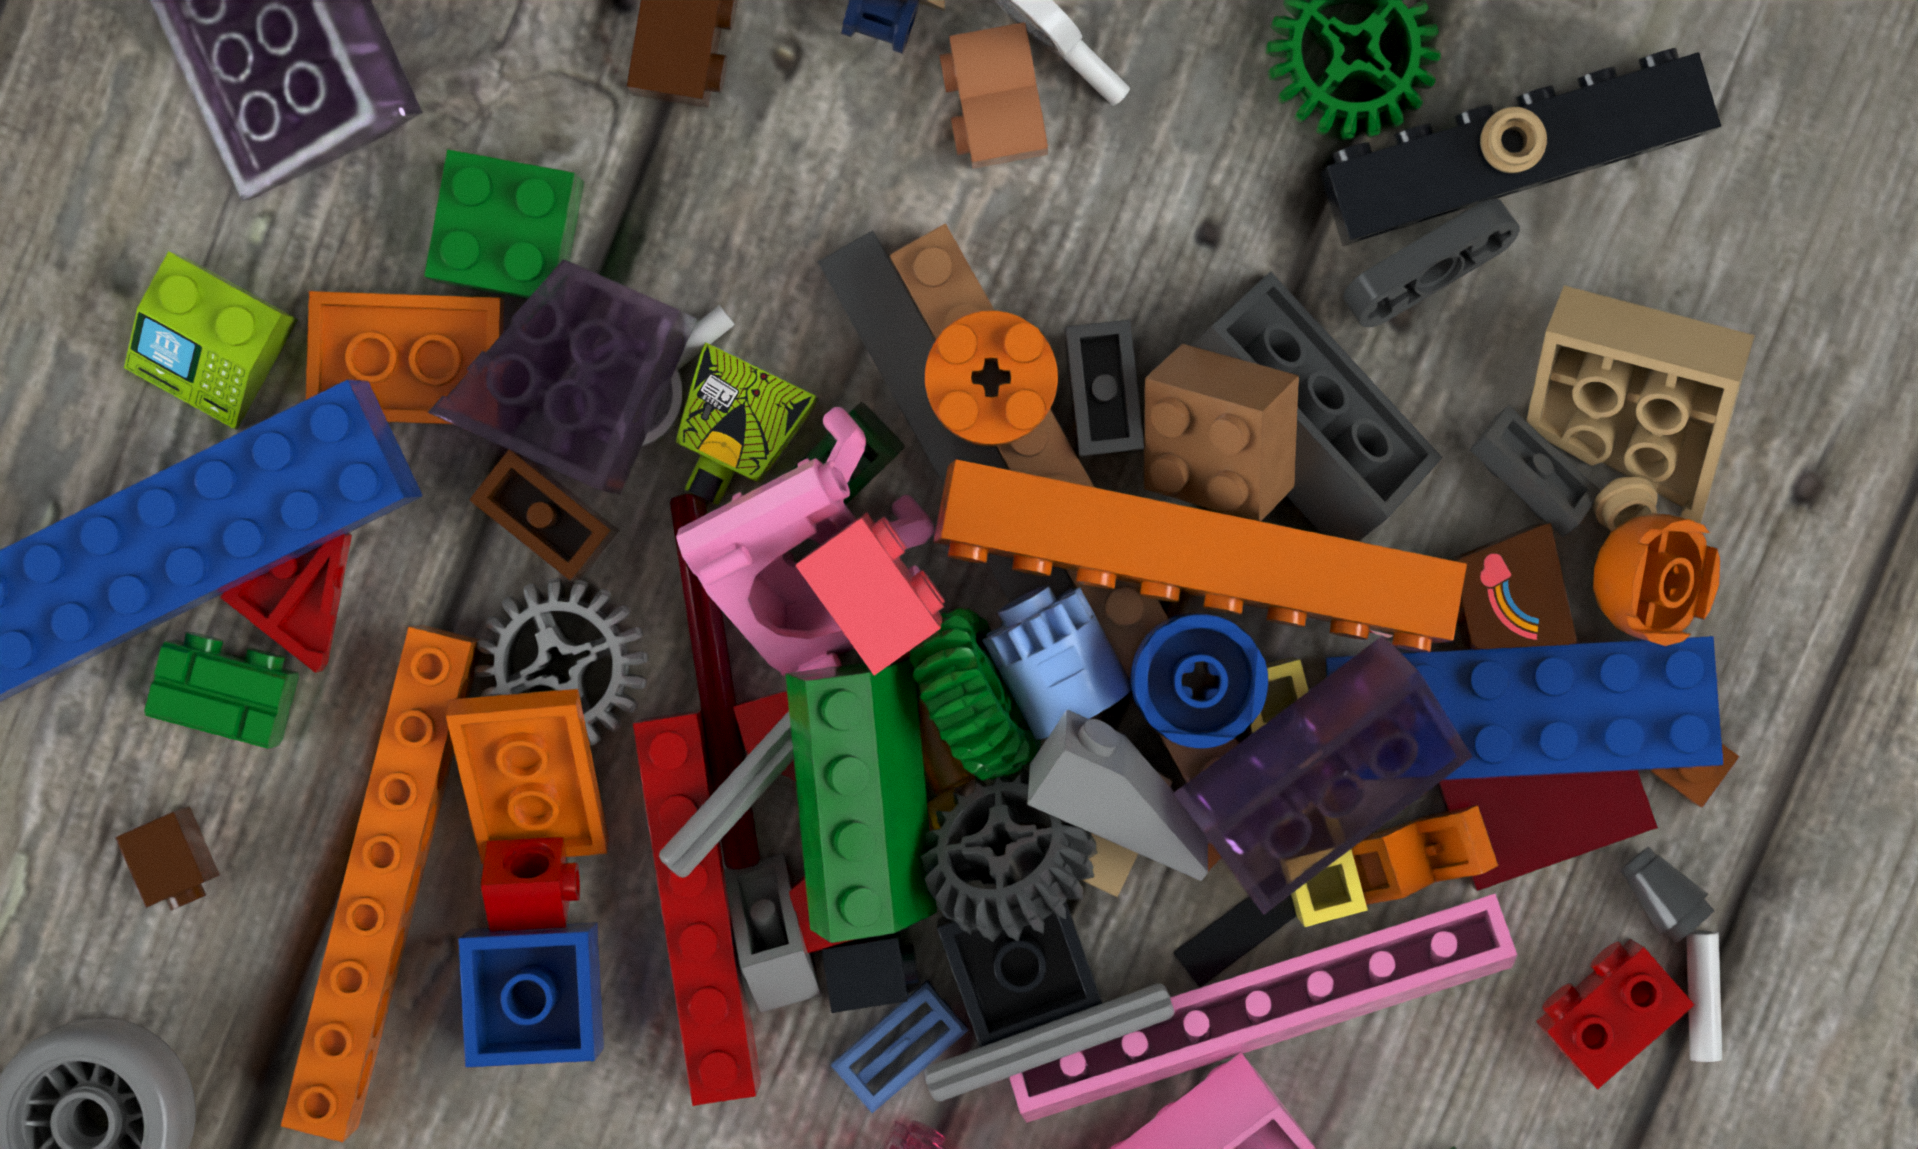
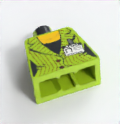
M705 342L676 437V443L701 454L684 489L719 505L735 472L756 482H761L813 411L819 398Z

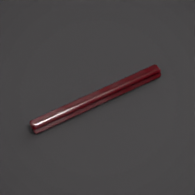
M689 493L671 498L670 509L712 785L715 792L742 763L744 752L741 732L733 709L736 705L722 610L706 593L699 578L689 568L682 557L676 539L679 528L707 514L705 499ZM752 806L721 839L724 864L727 869L739 870L750 868L759 862L760 857Z

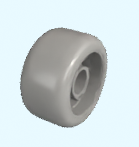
M89 1018L67 1023L26 1045L13 1057L0 1075V1149H188L190 1146L196 1122V1103L189 1075L177 1054L166 1042L148 1029L135 1023L114 1018ZM90 1099L103 1107L108 1116L109 1127H101L91 1120L88 1113Z

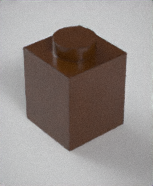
M190 806L171 812L115 837L146 908L166 900L170 911L206 896L202 883L220 876Z

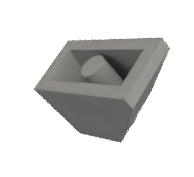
M784 853L760 859L754 867L739 870L725 869L726 889L740 966L760 1013L821 996L813 952L807 953L796 911H794L789 895V890L793 887V880Z

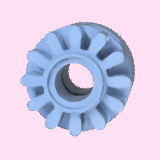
M1047 584L1016 598L997 611L1003 622L1001 623L1002 626L986 634L987 637L982 639L1028 727L1037 740L1049 737L1066 710L1090 719L1121 700L1131 691L1130 679L1080 587L1074 590L1070 588L1055 597L1050 586Z

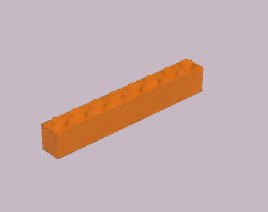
M957 459L949 464L947 468L933 541L934 543L949 545L947 556L963 561L986 563L989 553L1013 558L1012 569L1023 573L1051 576L1053 566L1078 571L1076 582L1088 586L1115 589L1116 579L1141 584L1139 595L1152 599L1178 602L1180 592L1205 597L1203 608L1217 612L1241 615L1243 605L1267 609L1266 620L1269 622L1294 627H1305L1306 618L1331 622L1329 633L1333 635L1368 640L1369 630L1393 635L1392 646L1428 653L1431 651L1432 643L1454 640L1467 567L1466 563Z

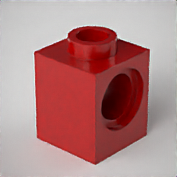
M563 837L487 841L481 890L490 932L567 928L569 901H579L580 872L577 862H567Z

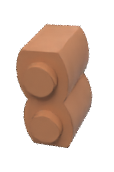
M1025 22L949 36L951 53L940 54L939 58L946 93L958 91L962 115L951 117L957 156L970 153L972 169L1048 155L1044 120Z

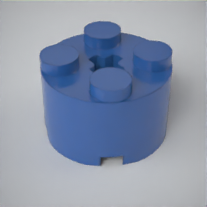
M1187 613L1163 621L1152 628L1145 636L1133 658L1130 682L1137 708L1145 720L1158 733L1182 746L1212 748L1221 746L1239 736L1261 713L1268 692V671L1265 659L1258 646L1238 625L1227 619L1210 614ZM1203 661L1204 671L1215 675L1214 686L1203 687L1201 697L1194 698L1192 689L1187 685L1181 684L1183 673L1193 672L1195 662Z

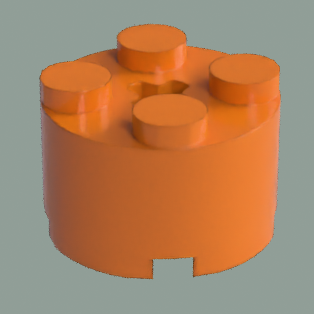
M980 311L966 315L945 328L929 352L925 367V388L930 406L946 429L968 443L993 447L1016 442L1039 426L1054 402L1058 386V369L1054 353L1040 330L1017 315L1002 311ZM996 362L999 373L1009 374L1010 384L1000 385L998 396L995 397L985 396L984 387L972 383V375L983 373L984 363Z

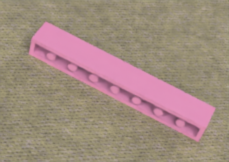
M1492 894L1170 997L1174 1008V1015L1171 1019L1010 1076V1082L1020 1114L1028 1123L1237 1056L1240 1052L1242 1054L1510 969L1514 965L1517 952L1496 894Z

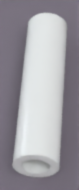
M1708 930L1692 931L1686 936L1688 997L1695 1004L1688 1011L1690 1060L1698 1062L1721 1061L1722 1028L1719 932Z

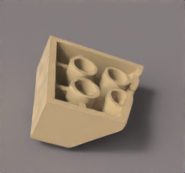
M1564 285L1546 329L1526 421L1548 442L1591 466L1604 463L1627 477L1647 479L1652 483L1657 494L1682 507L1680 516L1701 524L1755 335Z

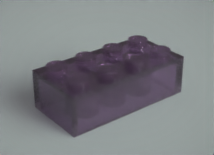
M1382 635L1174 792L1173 795L1228 872L1264 915L1471 759L1472 755L1421 673Z

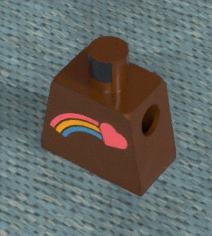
M1551 523L1530 525L1448 559L1467 564L1456 624L1459 626L1464 648L1496 649L1557 646L1577 643Z

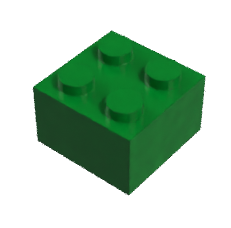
M447 149L424 277L440 284L562 306L584 181L574 172Z

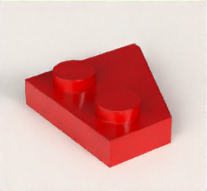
M350 533L342 534L296 559H291L270 569L269 572L223 592L220 598L315 673L321 672L329 662L352 535Z

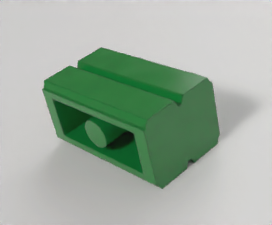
M186 631L183 641H164L159 652L154 671L155 677L150 686L144 716L266 749L280 746L290 714L289 709L293 703L299 680V672L282 668L285 660L284 656L254 648H247L245 658L221 652L223 640L195 632Z

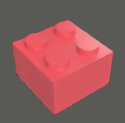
M866 512L805 555L795 566L873 675H876L941 629L943 617L938 611L944 608L943 603H945V600L923 570L913 576L899 556L905 553L904 550L907 547L887 518L884 516L877 522H874L868 512Z

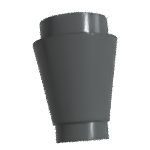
M1649 846L1620 870L1628 880L1627 883L1658 934L1662 935L1666 932L1675 943L1690 934L1714 912V909L1705 900L1708 893L1661 856L1656 855Z

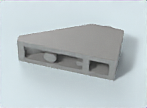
M1066 710L1030 763L1027 805L1202 881L1208 873L1207 829L1125 735L1115 731L1101 720L1088 719L1070 710Z

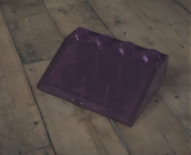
M150 0L242 201L251 200L377 141L423 113L371 0Z

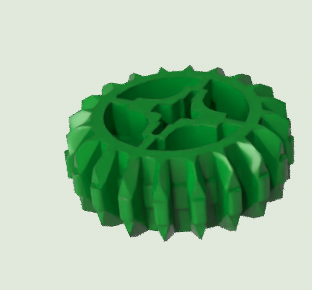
M1284 0L1283 5L1295 19L1287 16L1274 17L1271 28L1276 33L1287 37V39L1269 41L1266 45V54L1272 57L1285 58L1286 62L1271 67L1268 71V76L1270 80L1274 81L1290 78L1292 84L1285 87L1279 93L1278 100L1281 104H1285L1299 95L1305 102L1294 116L1299 123L1304 122L1311 112L1315 110L1322 114L1317 124L1316 132L1318 134L1326 135L1332 127L1334 119L1341 120L1340 133L1342 139L1351 140L1357 129V120H1361L1365 133L1369 138H1373L1381 132L1380 114L1393 128H1397L1404 122L1403 113L1397 102L1412 111H1417L1421 107L1423 100L1411 86L1420 89H1430L1434 85L1436 78L1430 72L1420 68L1419 65H1433L1441 58L1439 50L1421 47V43L1435 38L1439 33L1438 27L1435 24L1417 26L1416 20L1421 18L1429 9L1425 1L1417 2L1408 9L1402 2L1403 0H1308L1309 2L1305 0ZM1350 3L1364 5L1375 10L1363 23L1356 25L1345 24L1334 16L1329 20L1320 13L1329 7ZM1389 23L1397 31L1402 44L1403 65L1399 77L1389 69L1392 63L1383 56L1379 47L1380 36ZM1305 28L1317 36L1315 42L1325 51L1327 57V67L1316 83L1309 76L1303 61L1302 38ZM1357 40L1365 47L1360 56L1362 60L1357 59L1351 65H1348L1340 58L1345 51L1343 45L1349 46ZM1351 79L1360 80L1371 88L1377 85L1387 93L1382 97L1367 102H1346L1330 96L1341 83Z
M958 608L950 613L945 611L941 613L943 617L941 629L910 650V661L915 668L913 678L919 684L921 690L920 698L928 708L930 713L929 719L934 721L940 732V739L947 742L952 756L961 760L964 769L983 781L987 779L993 780L1003 775L1007 777L1023 769L1024 764L1034 759L1040 750L1041 739L1037 740L1034 738L982 639L987 637L986 634L992 631L987 620L978 616L977 613L969 608L965 610Z

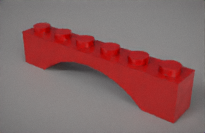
M701 710L640 719L633 723L692 1106L756 1097L762 1082L753 1024L734 939L720 841L692 872L683 878L672 872L659 858L660 851L714 793Z

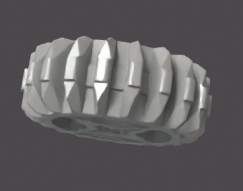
M560 578L550 579L547 587L548 599L544 600L536 584H528L524 586V596L528 607L524 608L512 596L506 597L502 601V605L512 620L508 623L500 617L490 616L486 621L488 628L501 636L498 642L488 639L477 642V650L495 656L494 664L476 666L475 675L477 677L495 675L497 686L485 689L480 695L485 697L520 694L522 691L537 685L550 686L555 690L578 689L589 743L594 745L601 740L596 721L600 720L608 730L616 732L622 727V723L612 710L613 707L617 706L629 713L637 709L638 703L635 699L623 693L625 687L643 689L647 686V678L641 675L629 674L630 665H640L649 661L648 652L638 651L629 653L627 642L638 640L644 635L642 628L635 627L622 633L618 624L631 613L630 609L626 605H622L616 608L610 615L605 613L603 610L611 598V592L606 589H601L596 593L591 603L586 602L588 592L587 581L576 580L572 586L570 598L565 597L562 580ZM551 611H567L578 614L592 622L604 636L585 644L575 643L568 639L561 626L556 625ZM534 621L538 631L535 634L539 647L538 656L532 665L514 674L513 655L516 643L525 628ZM556 647L562 655L571 653L577 655L589 650L591 654L588 657L576 661L577 665L569 669L571 680L568 682L562 673L554 675L549 673L537 678L534 676L536 672L547 668L548 664L556 659L554 651ZM611 654L613 668L609 686L602 699L591 708L586 696L589 694L585 681L586 672L591 664Z

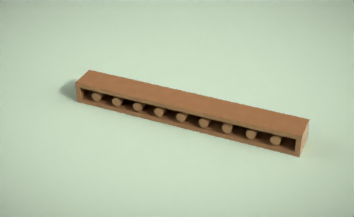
M946 223L889 255L891 263L935 341L942 331L956 320L980 311H995ZM996 362L984 363L983 373L972 375V383L982 385L985 390V396L995 397L998 396L1000 385L1010 384L1009 374L999 373ZM1051 409L1039 426L1025 437L1007 445L995 446L1008 470L1094 487ZM1064 569L1075 589L1080 587L1130 679L1133 658L1140 643L1152 628L1168 619L1157 599L1139 595L1141 584L1116 579L1115 589L1098 588L1077 583L1078 571ZM1196 667L1191 673H1183L1181 684L1187 685L1192 689L1194 698L1201 697V691L1206 685ZM1156 731L1198 808L1206 819L1264 788L1236 738L1217 747L1191 748L1174 743Z

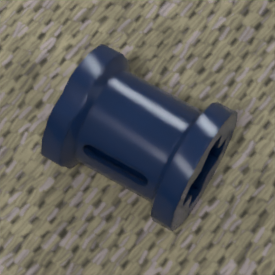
M849 0L841 34L852 37L857 32L892 44L893 51L903 54L915 22L920 0Z

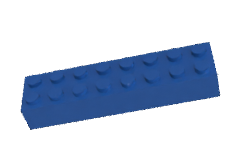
M346 380L1 549L0 702L187 612L233 587L269 572L270 569L291 559H296L342 534H347L423 497L369 382L362 380Z

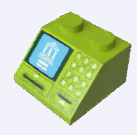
M168 251L137 307L124 368L231 428L238 430L298 319L191 259Z

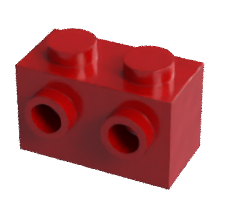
M1632 939L1624 945L1619 941L1614 942L1602 950L1590 964L1594 971L1576 987L1568 983L1555 991L1542 1005V1009L1546 1013L1536 1021L1583 1077L1597 1090L1695 1005L1646 948Z

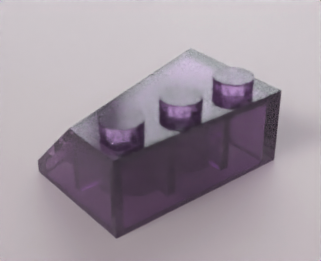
M563 259L511 318L512 323L487 352L482 351L468 366L467 370L469 372L448 396L443 395L428 413L598 490L620 495L697 319L674 307Z

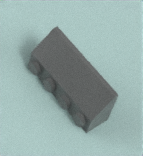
M1271 271L1190 345L1299 375L1294 488L1286 496L1313 524L1319 534L1359 542L1387 520L1443 458Z

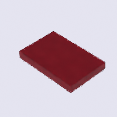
M1638 770L1436 781L1446 811L1476 805L1479 807L1498 866L1484 874L1469 876L1476 891L1658 828Z

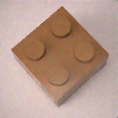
M1181 344L1145 378L1144 489L1232 516L1261 522L1294 488L1299 375Z

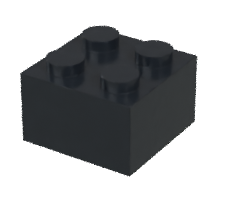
M1067 901L1063 903L1066 908V919L1055 916L1053 913L1044 918V934L1034 930L1031 924L1024 926L1019 941L1008 937L1003 930L995 941L992 942L990 939L983 937L979 930L970 935L968 932L963 931L956 921L952 922L950 918L947 919L945 916L938 918L937 930L980 1047L1102 1004L1097 984Z

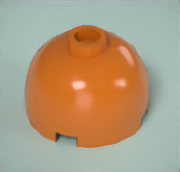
M1652 513L1627 520L1610 533L1600 548L1594 565L1593 590L1599 608L1617 629L1628 635L1668 646L1683 642L1691 635L1690 633L1683 632V630L1690 625L1694 617L1703 620L1706 618L1712 608L1719 587L1720 557L1717 548L1707 546L1703 533L1710 532L1703 524L1670 514Z

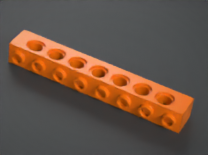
M426 625L408 627L281 1127L339 1142H344L359 1127L454 757V749L446 720L448 700L469 698L475 675V667L480 656V651L476 648L477 642L480 639Z

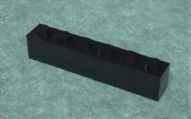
M1671 48L1639 59L1641 67L1639 71L1618 77L1615 67H1609L1579 77L1577 80L1580 89L1556 96L1554 86L1552 85L1516 97L1520 108L1533 112L1542 121L1547 134V145L1542 158L1533 167L1520 173H1506L1497 170L1488 163L1482 153L1480 145L1481 132L1487 120L1495 114L1492 104L1456 115V127L1433 133L1431 123L1393 135L1396 145L1372 152L1369 142L1334 152L1332 155L1335 164L1327 166L1320 174L1342 246L1463 210L1488 199L1502 198L1709 134L1721 127V123L1700 53L1697 52L1679 58L1677 49ZM1515 130L1503 132L1501 138L1503 147L1509 152H1520L1523 147L1521 134Z

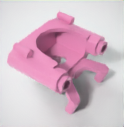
M841 407L832 408L823 418L825 428L837 440L825 464H822L816 458L811 461L807 458L797 463V468L745 495L741 492L733 495L731 502L679 528L676 535L682 557L693 574L699 578L706 593L765 661L784 677H786L785 673L842 666L838 656L854 649L853 645L795 566L798 562H794L793 554L789 551L806 539H812L821 545L856 520L855 516L844 504L843 499L850 496L847 483L865 451L866 438L858 424ZM902 495L893 503L892 512L898 520L890 523L906 547L911 548L925 544L934 533V525L927 513L909 495ZM915 565L908 568L913 576L920 572V569Z

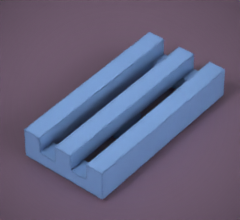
M926 980L909 995L907 1002L899 1003L833 1060L831 1066L871 1113H874L968 1031V1026L961 1018L957 1017L952 1011L951 1006L938 995L935 988ZM926 1001L932 1009L856 1074L850 1066ZM942 1020L947 1025V1030L875 1092H872L866 1084L937 1022Z

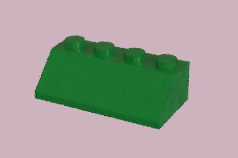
M910 657L897 659L876 675H873L865 663L785 673L810 930L830 943L893 934L937 913L936 900H934L926 887L924 878L928 874L923 869V862L920 857L930 851L926 845L924 834L930 830L916 680L913 678L915 668L910 661Z

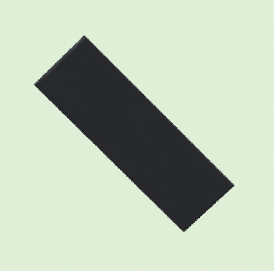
M1278 874L1173 952L1199 988L1297 916L1289 885L1282 875Z

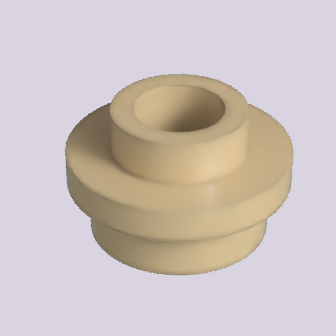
M1520 107L1505 108L1496 112L1485 123L1480 137L1481 150L1488 163L1497 170L1506 173H1520L1533 167L1542 158L1547 145L1546 130L1542 121L1533 112ZM1515 130L1521 134L1523 147L1520 152H1509L1503 147L1501 138L1504 131Z
M1621 477L1609 482L1596 496L1593 503V511L1598 522L1612 532L1627 520L1652 513L1657 514L1656 504L1658 496L1654 486L1647 479L1641 477Z

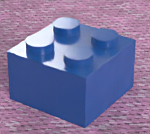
M597 922L567 924V928L490 932L489 928H472L458 938L465 1068L584 1062L597 1059L604 1049Z

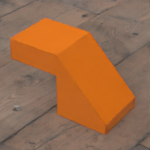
M1478 805L1430 814L1348 841L1352 849L1366 905L1403 899L1435 882L1484 874L1498 866Z

